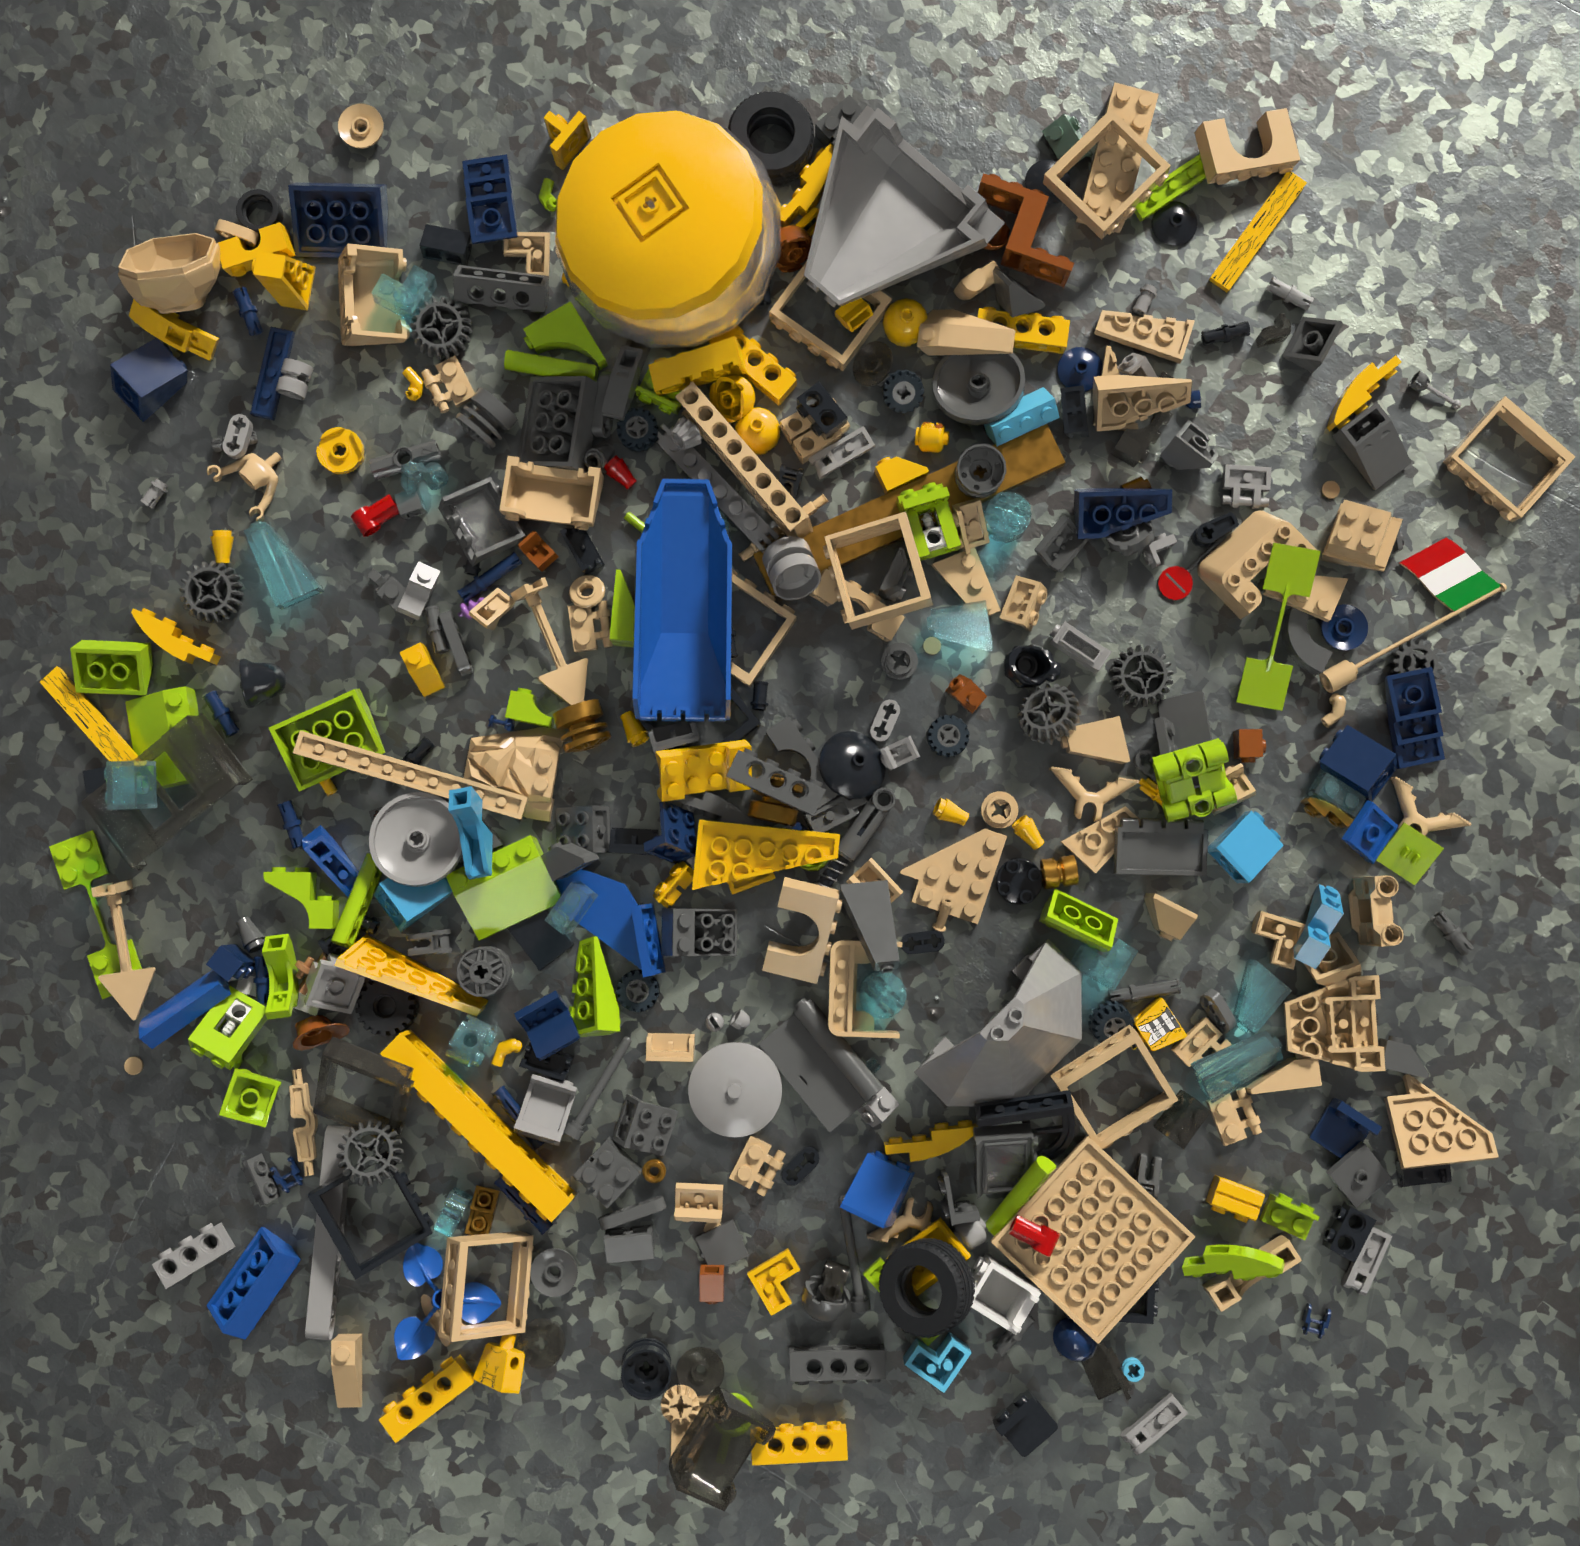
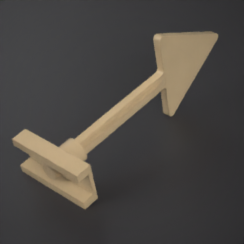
M544 577L530 586L528 583L512 592L511 596L514 602L526 599L528 606L532 608L556 665V670L539 676L537 678L538 681L570 706L584 701L588 659L584 658L569 665L566 664L538 594L539 591L548 586Z
M131 879L115 884L112 882L91 888L92 897H106L107 905L110 906L121 972L101 975L98 979L130 1018L136 1020L156 968L150 967L133 970L131 966L121 908V893L133 889Z

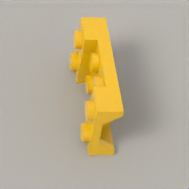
M745 739L655 751L660 773V787L657 790V796L662 802L685 799L687 794L727 789L729 792L750 790L751 788L727 778V773L738 750L744 752L746 748L752 751L751 745ZM752 766L749 768V775H750L751 777H752Z

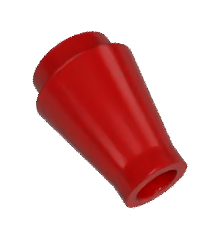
M617 455L604 466V469L607 471L606 474L627 490L637 482L623 458L620 459Z

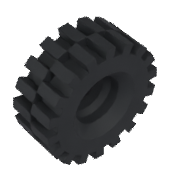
M376 980L365 984V988L361 989L360 997L356 1001L358 1008H355V1012L359 1013L360 1017L357 1018L359 1023L363 1022L364 1029L371 1030L372 1034H380L381 1036L394 1035L406 1030L405 1028L409 1027L413 1023L412 1020L416 1018L418 1014L416 1009L419 1008V1003H416L417 995ZM383 997H390L395 1002V1010L390 1015H384L378 1009V1002Z

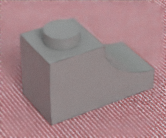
M418 561L397 611L419 621L437 585L440 571Z

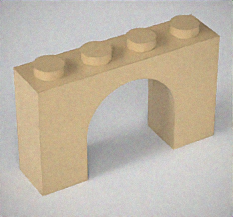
M1287 108L1266 111L1256 122L1263 146L1262 157L1259 158L1244 157L1233 148L1224 118L1204 121L1194 133L1207 183L1222 185L1230 180L1238 179V181H1244L1252 176L1263 178L1276 172L1286 174L1292 171L1293 167L1300 161V156Z
M787 877L784 878L777 907L806 914L816 923L819 935L812 943L801 947L769 940L762 971L817 984L819 976L824 977L827 963L823 962L824 955L829 956L832 942L828 941L829 934L834 935L837 921L833 920L834 914L840 913L843 899H838L840 890Z

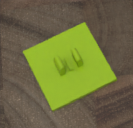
M1403 822L1376 861L1413 885H1416L1444 848Z

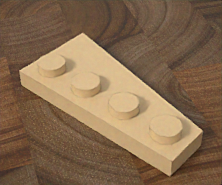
M1102 310L1094 334L1180 364L1195 320H1186L1184 322L1176 321V318L1166 317V319H1157L1151 315L1139 317L1132 316L1131 313Z

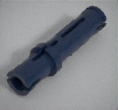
M512 552V554L479 577L477 575L474 576L473 581L457 590V592L467 603L480 592H486L487 587L523 563L516 553Z
M503 1085L492 1095L515 1124L521 1108ZM524 1136L534 1148V1151L545 1143Z
M501 1175L494 1184L523 1213V1218L526 1221L529 1220L543 1235L553 1223L548 1219L543 1220L536 1213L537 1208L531 1202L529 1204L526 1203L519 1196L520 1191L514 1185L512 1187L507 1185L502 1179L503 1175Z

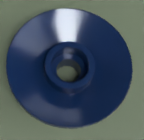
M1076 347L1062 355L1057 366L1059 380L1066 388L1083 385L1084 391L1087 392L1093 389V378L1101 376L1103 364L1094 351L1085 347ZM1083 364L1085 370H1079L1078 365Z
M1341 604L1336 606L1329 622L1322 620L1321 631L1325 641L1333 648L1343 651L1352 650L1364 642L1368 633V622L1365 615L1358 608L1348 604ZM1339 625L1345 627L1344 633L1339 631Z

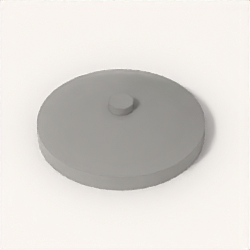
M413 792L394 798L378 812L369 833V849L374 863L384 875L396 883L420 887L436 883L454 870L462 857V849L456 822L448 811L449 803L441 797L430 793Z
M727 1042L711 1048L697 1061L690 1075L688 1096L694 1114L706 1128L726 1137H744L758 1132L773 1119L781 1102L782 1081L778 1068L763 1050L744 1042Z

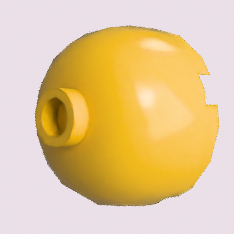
M904 298L892 303L885 312L883 319V329L889 341L903 347L915 344L918 341L920 324L928 318L927 312L922 304L914 299Z
M726 375L719 377L710 387V402L727 422L740 420L754 407L755 391L751 383L742 376Z
M761 407L753 408L747 415L738 420L735 425V431L756 455L768 453L769 450L777 445L780 438V425L775 415Z

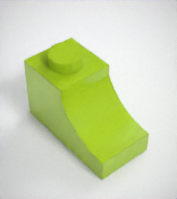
M518 688L517 691H510L505 718L554 729V718L546 716L539 710L536 704L537 697L531 694V690Z

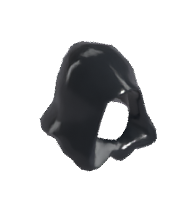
M247 659L240 660V688L248 708H253L283 691L286 686V676L279 666L272 663L251 662Z

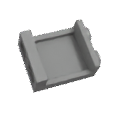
M541 1073L537 1075L532 1074L513 1133L559 1146L577 1092V1087L573 1086L574 1083L567 1080L554 1081L551 1080L550 1076Z

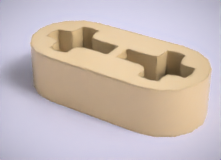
M222 219L218 220L214 230L217 234L227 239L237 236L246 245L256 247L260 237L257 232Z

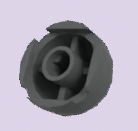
M813 1275L809 1281L806 1280L801 1294L802 1305L813 1320L817 1322H831L837 1320L844 1313L850 1300V1292L843 1284L839 1287L833 1284L835 1279L823 1275Z

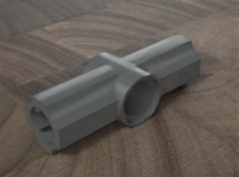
M432 440L409 448L400 447L393 453L370 459L369 465L374 479L379 480L401 472L411 473L418 467L442 460L436 440ZM404 456H410V461L407 464H401V459Z

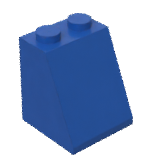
M876 1150L875 1153H867L840 1208L881 1228L893 1226L915 1172L909 1170L910 1165L897 1160V1163L888 1160L889 1155Z

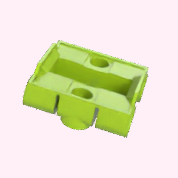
M1219 738L1152 757L1153 769L1167 822L1189 817V814L1191 816L1205 817L1212 812L1214 806L1217 809L1237 803L1234 786L1227 779L1224 763L1229 762L1228 753L1224 743ZM1193 776L1198 777L1200 787L1194 788Z

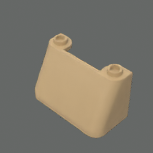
M348 243L345 246L338 260L342 345L363 346L404 343L409 338L410 326L406 324L404 319H401L399 278L402 272L406 271L407 266L406 258H403V249Z
M508 456L499 511L506 515L505 519L511 521H519V518L574 525L576 529L588 530L589 527L594 526L603 487V473L601 468L589 467L587 473H585L582 468L575 471L538 466L529 461L527 465V463L520 462L519 457Z

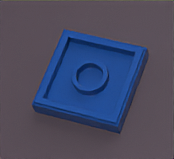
M1367 800L1342 837V840L1364 860L1374 864L1398 828V825L1376 804Z

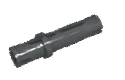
M1179 979L1141 986H1134L1133 984L1129 985L1128 988L1108 990V996H1119L1109 999L1111 1003L1113 1001L1118 1003L1129 1001L1137 1003L1138 1000L1181 994V987L1171 988L1180 985Z

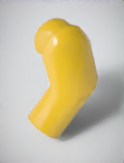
M407 367L402 372L404 377L410 382L405 395L409 400L417 401L422 396L424 383L412 367Z

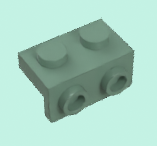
M1063 114L1042 130L1058 159L1083 137L1079 131L1081 126L1077 119ZM1089 150L1081 159L1085 156L1091 157L1093 155L1092 151Z

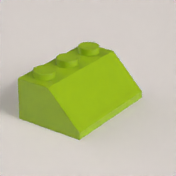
M81 640L70 648L76 693L147 694L153 667L151 643Z
M1056 888L1045 903L1039 920L1046 926L1054 928L1101 952L1111 950L1118 923L1117 918Z

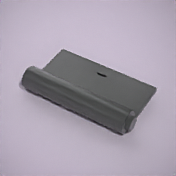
M804 998L794 1006L796 1011L758 1045L770 1057L775 1066L830 1133L883 1088V1085L842 1036H836L831 1033L828 1027V1018L812 999L807 1001Z

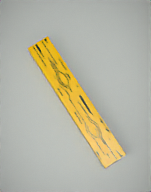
M1291 171L1284 175L1212 274L1209 281L1228 293L1307 184L1306 181Z
M56 666L40 681L43 687L127 782L134 780L148 767L83 693H76L74 682L60 667Z

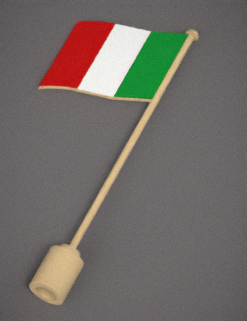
M1447 537L1399 562L1398 564L1414 574L1432 596L1452 612L1356 665L1353 662L1343 660L1323 671V673L1319 674L1323 687L1329 693H1333L1357 680L1358 668L1500 591L1505 592L1507 589L1506 584H1499L1488 576L1460 546Z

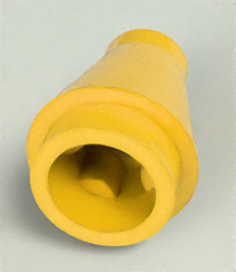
M212 530L210 538L216 563H230L234 540L232 531Z
M633 711L625 712L620 716L627 741L633 747L639 746L649 739L648 731L638 719H635Z
M939 798L933 809V815L937 816L938 820L957 823L962 826L966 824L969 813L947 798L945 800Z
M1024 815L1012 824L1013 832L1031 846L1033 850L1038 849L1044 844V840L1041 838L1032 818Z

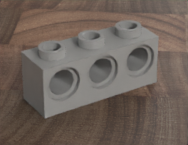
M222 1222L216 1226H213L212 1223L198 1230L201 1235L194 1239L190 1235L178 1243L180 1246L178 1249L172 1251L169 1248L157 1255L159 1260L153 1263L152 1266L165 1289L235 1247ZM210 1236H214L216 1238L217 1246H213L210 1243ZM190 1248L196 1251V1259L189 1255ZM169 1261H172V1262L175 1263V1265H176V1270H175V1271H172V1270L169 1268V1265H168Z

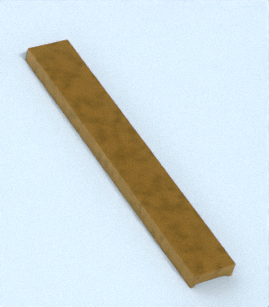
M1047 424L999 446H996V444L992 445L1002 453L1006 461V474L996 492L986 498H981V503L1064 466L1065 460ZM958 461L812 527L813 532L803 539L808 543L820 573L824 569L829 570L828 567L832 566L831 559H826L823 551V546L826 545L825 536L899 514L896 500L897 496H900V493L905 490L913 489L918 491L923 489L922 486L928 483L935 482L936 485L942 483L943 487H947L949 491L948 503L952 514V505L975 499L961 492L955 482L954 472ZM977 469L974 473V476L978 475L981 479L985 472H980L979 469ZM932 512L931 517H933L932 519H933V523H934V525H935V524H937V523H936V520H935V517H934V513ZM923 515L918 516L922 530H924L925 526L923 524V520H921L923 518ZM899 529L837 548L841 567L904 539L902 530ZM759 551L753 554L754 559L771 595L777 597L763 564L764 552Z

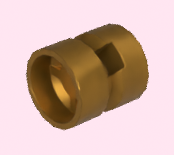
M1074 855L1060 857L1058 861L1054 860V858L1040 860V871L1042 873L1044 889L1058 888L1060 883L1064 886L1078 885V868Z

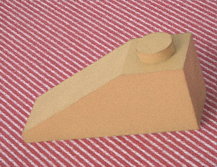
M1295 1053V1057L1287 1058L1247 1085L1245 1090L1249 1094H1259L1322 1086L1318 1059Z
M338 1334L331 1341V1368L337 1408L362 1407V1334Z

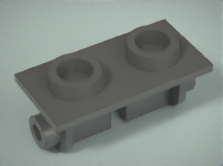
M262 1153L242 1162L243 1167L241 1170H243L247 1182L254 1181L255 1183L250 1189L256 1203L259 1202V1205L262 1206L280 1197Z

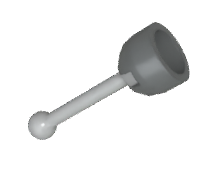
M1418 371L1413 376L1408 385L1418 392L1426 389L1452 404L1454 409L1461 407L1459 400L1454 401L1430 386L1429 377L1421 371Z

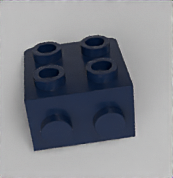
M556 990L514 1013L519 1024L527 1032L538 1060L546 1059L578 1041L580 1038L568 1006Z

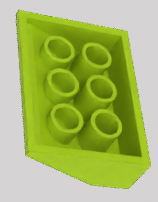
M186 686L125 701L133 750L148 766L137 776L140 792L210 780L195 689Z
M360 688L353 689L269 727L270 733L299 792L348 770L294 754L293 750L300 731L375 753H386Z
M529 835L493 852L491 876L469 880L465 873V867H461L446 876L458 904L479 941L564 902L556 881L552 882L541 857L544 853L537 838Z

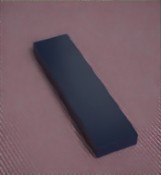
M270 327L250 412L254 417L275 421L281 396L276 391L279 377L283 376L281 373L283 361L285 358L290 357L295 333L291 330Z

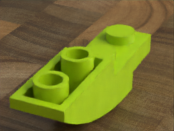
M1207 1245L1203 1255L1185 1257L1182 1270L1184 1276L1192 1275V1277H1202L1207 1273L1221 1275L1232 1271L1234 1280L1242 1279L1243 1281H1249L1260 1276H1266L1267 1278L1277 1277L1283 1273L1285 1263L1284 1259L1259 1249L1237 1245Z

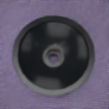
M844 731L832 736L823 745L819 755V770L824 782L833 792L848 799H862L873 794L884 780L886 766L882 763L880 757L882 753L878 745L868 736L854 731ZM855 757L861 760V764L856 762Z

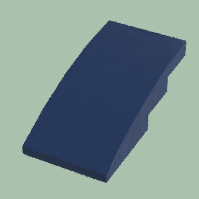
M507 154L462 161L465 178V200L472 244L517 238L515 203Z
M1432 667L1385 676L1388 722L1392 748L1397 758V769L1444 760L1445 756L1440 738L1444 735L1439 717L1442 709Z

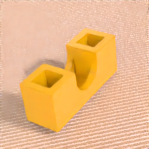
M280 222L259 229L261 240L258 247L254 250H248L246 244L237 236L218 242L223 270L235 277L245 275L246 272L252 270V262L256 259L257 251L288 257L295 256L288 229Z

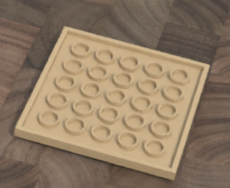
M1086 1135L1054 1170L1035 1195L1017 1212L1018 1215L1040 1226L1041 1224L1061 1234L1051 1256L1048 1257L1034 1250L1031 1245L1010 1235L1008 1232L1013 1219L990 1241L1099 1344L1191 1243L1195 1236Z

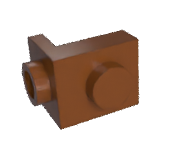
M532 531L518 544L520 550L541 572L559 557L536 531Z
M961 674L955 677L945 690L948 695L954 697L970 713H973L987 697L971 679Z

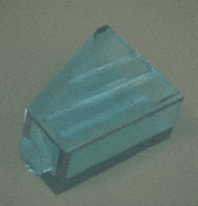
M986 600L931 609V616L927 617L929 630H933L934 637L987 651L993 650Z
M1249 959L1246 962L1233 1011L1237 1021L1236 1026L1246 1034L1248 1032L1257 1034L1292 991L1254 959Z

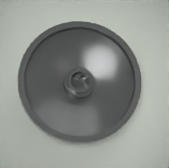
M1014 353L945 355L936 367L933 376V392L939 408L951 419L969 425H984L1004 418L1017 407L1025 391L1024 368Z

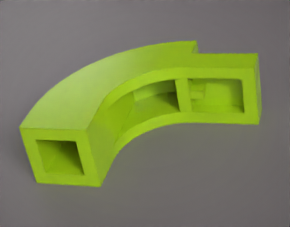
M289 934L266 936L262 949V955L269 974V996L265 1015L267 1020L291 1017L293 1007H297L299 980L295 976L298 972L295 966L297 961Z

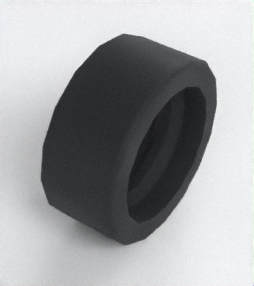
M262 189L250 190L244 193L238 200L236 216L243 227L249 228L260 235L259 229L279 222L282 224L284 219L283 209L277 199L268 191ZM257 202H268L273 209L270 219L261 225L250 223L247 218L250 207Z

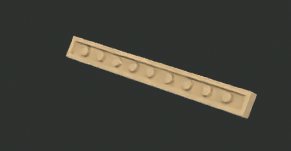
M304 731L299 732L293 753L447 799H449V790L472 786L483 800L482 809L522 820L528 802V797Z

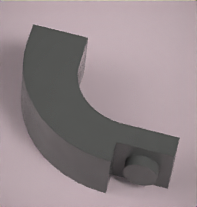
M1291 607L1286 610L1282 621V639L1286 651L1302 669L1315 676L1323 673L1333 652L1318 645L1310 637L1307 628L1309 614Z

